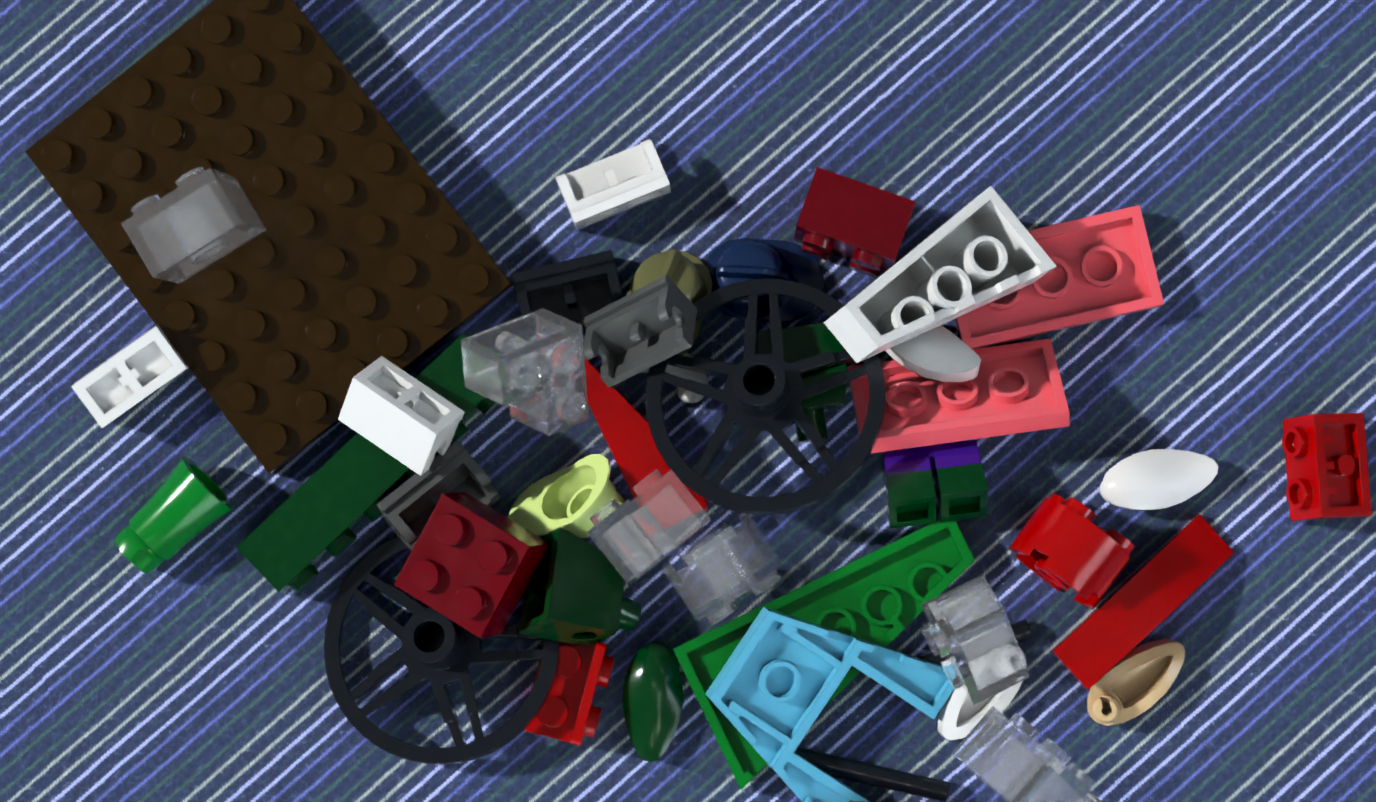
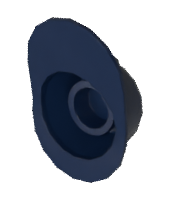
M753 238L729 240L715 248L705 261V266L709 269L713 282L712 292L733 283L754 279L789 280L811 286L822 292L825 283L823 269L816 257L800 250L801 245L787 241ZM759 295V320L770 321L769 295ZM778 295L781 322L798 320L811 313L815 308L814 305L802 300ZM748 297L728 302L716 309L723 315L745 319L748 315Z

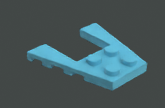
M763 607L705 695L802 802H849V800L871 802L794 752L851 666L932 719H935L963 676L953 669Z

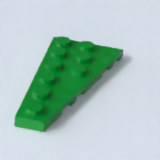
M940 519L936 523H931L673 649L740 789L767 762L705 693L762 608L766 607L887 647L975 561L956 520L941 522ZM851 666L825 707L861 671Z

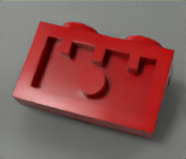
M1364 413L1310 414L1284 419L1282 447L1286 460V498L1289 504L1290 519L1292 521H1304L1323 518L1372 516Z
M561 642L560 661L552 690L538 715L524 731L582 746L584 736L594 738L602 709L592 706L597 686L607 688L615 660L614 657L606 656L608 645L596 642L591 646H581ZM542 659L539 660L533 686L536 682Z

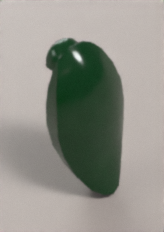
M660 642L648 643L635 653L625 677L622 697L624 718L629 737L636 752L647 762L657 761L666 752L674 738L683 706V683L678 663L673 652Z

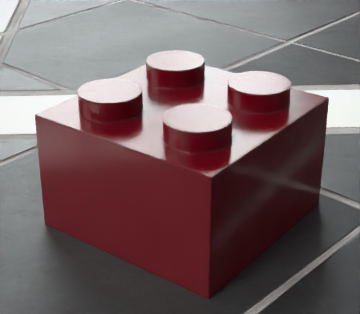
M817 167L796 225L793 241L802 243L800 250L810 256L829 260L831 254L850 260V269L867 276L878 277L880 271L885 272L893 266L916 201Z
M464 491L442 493L394 585L479 638L502 634L550 543Z

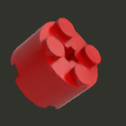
M1053 493L1051 497H1045L1011 543L1009 550L1018 553L1016 558L1056 590L1064 589L1068 591L1071 587L1077 592L1073 601L1093 610L1130 560L1129 554L1135 546L1117 531L1109 528L1105 532L1093 524L1092 520L1096 516L1095 513L1078 500L1070 497L1067 501Z

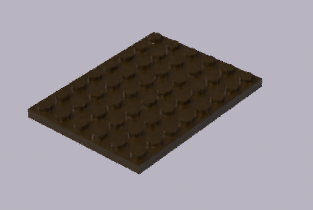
M213 0L25 151L155 324L160 326L172 346L269 474H274L340 422L338 417L352 378L381 356L405 371L514 285L295 0Z

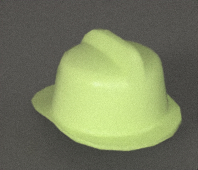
M590 454L573 465L545 476L530 485L519 495L510 509L508 518L538 537L558 528H563L579 538H588L599 532L609 520L622 513L625 509V501L609 479L611 472L609 459L602 454Z

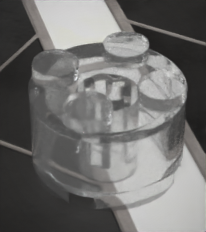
M741 513L737 515L742 525L735 529L732 525L728 526L725 522L678 554L683 563L676 569L669 562L661 568L696 621L706 617L708 622L714 625L738 609L734 602L735 599L749 590L757 596L781 580L776 570L782 565V562L750 514Z

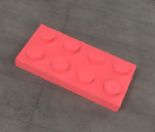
M1140 205L1028 230L1057 267L1033 284L955 318L959 338L971 349H977L1161 307L1164 305Z
M1051 339L972 349L981 358L978 376L973 380L964 382H942L928 379L906 369L895 360L881 362L885 381V412L880 433L870 454L1070 426V412ZM865 364L848 366V371L861 367ZM867 374L849 381L859 436L866 420L869 404Z

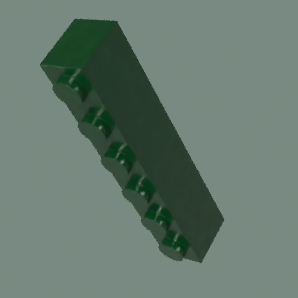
M464 333L416 377L418 381L465 412L462 420L459 421L450 446L457 440L460 442L470 430L465 424L477 412L481 411L486 416L505 399L507 394L502 389L509 383L507 378ZM357 433L236 548L279 593L287 594L293 589L298 594L319 575L320 572L315 566L329 553L334 558L343 553L357 538L352 531L367 517L371 522L380 518L382 514L377 504L416 474V472Z

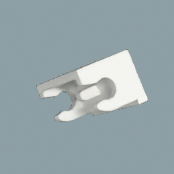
M650 139L575 171L555 177L576 230L671 193L670 182Z
M157 324L80 378L71 387L100 427L103 428L183 372L187 367L184 364V360Z
M381 356L352 378L338 420L421 476L429 470L436 452L441 455L445 454L451 444L459 421L462 420L465 412Z

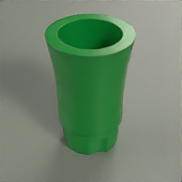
M182 457L167 480L147 503L129 519L130 524L114 540L118 549L131 563L143 573L150 574L164 559L170 560L186 543L208 525L234 509V506L224 491L206 472L190 459Z

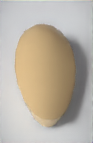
M1160 639L1133 648L1091 687L1087 698V710L1090 717L1097 723L1110 726L1129 721L1151 708L1167 693L1177 678L1184 663V646L1174 639Z

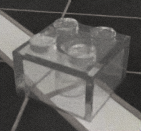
M203 167L192 169L175 181L178 188L164 197L160 198L158 194H155L137 203L131 209L133 216L121 223L152 277L179 284L266 231L237 179L212 168L205 171Z

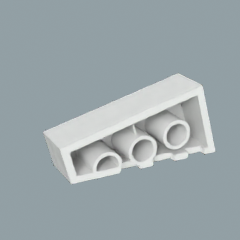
M990 186L823 323L854 361L859 363L1033 284L1057 266L992 186Z

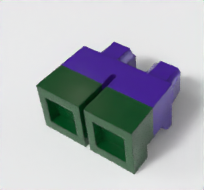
M976 439L883 452V476L886 486L890 529L936 523V493L933 477H935L941 522L987 516L988 487Z

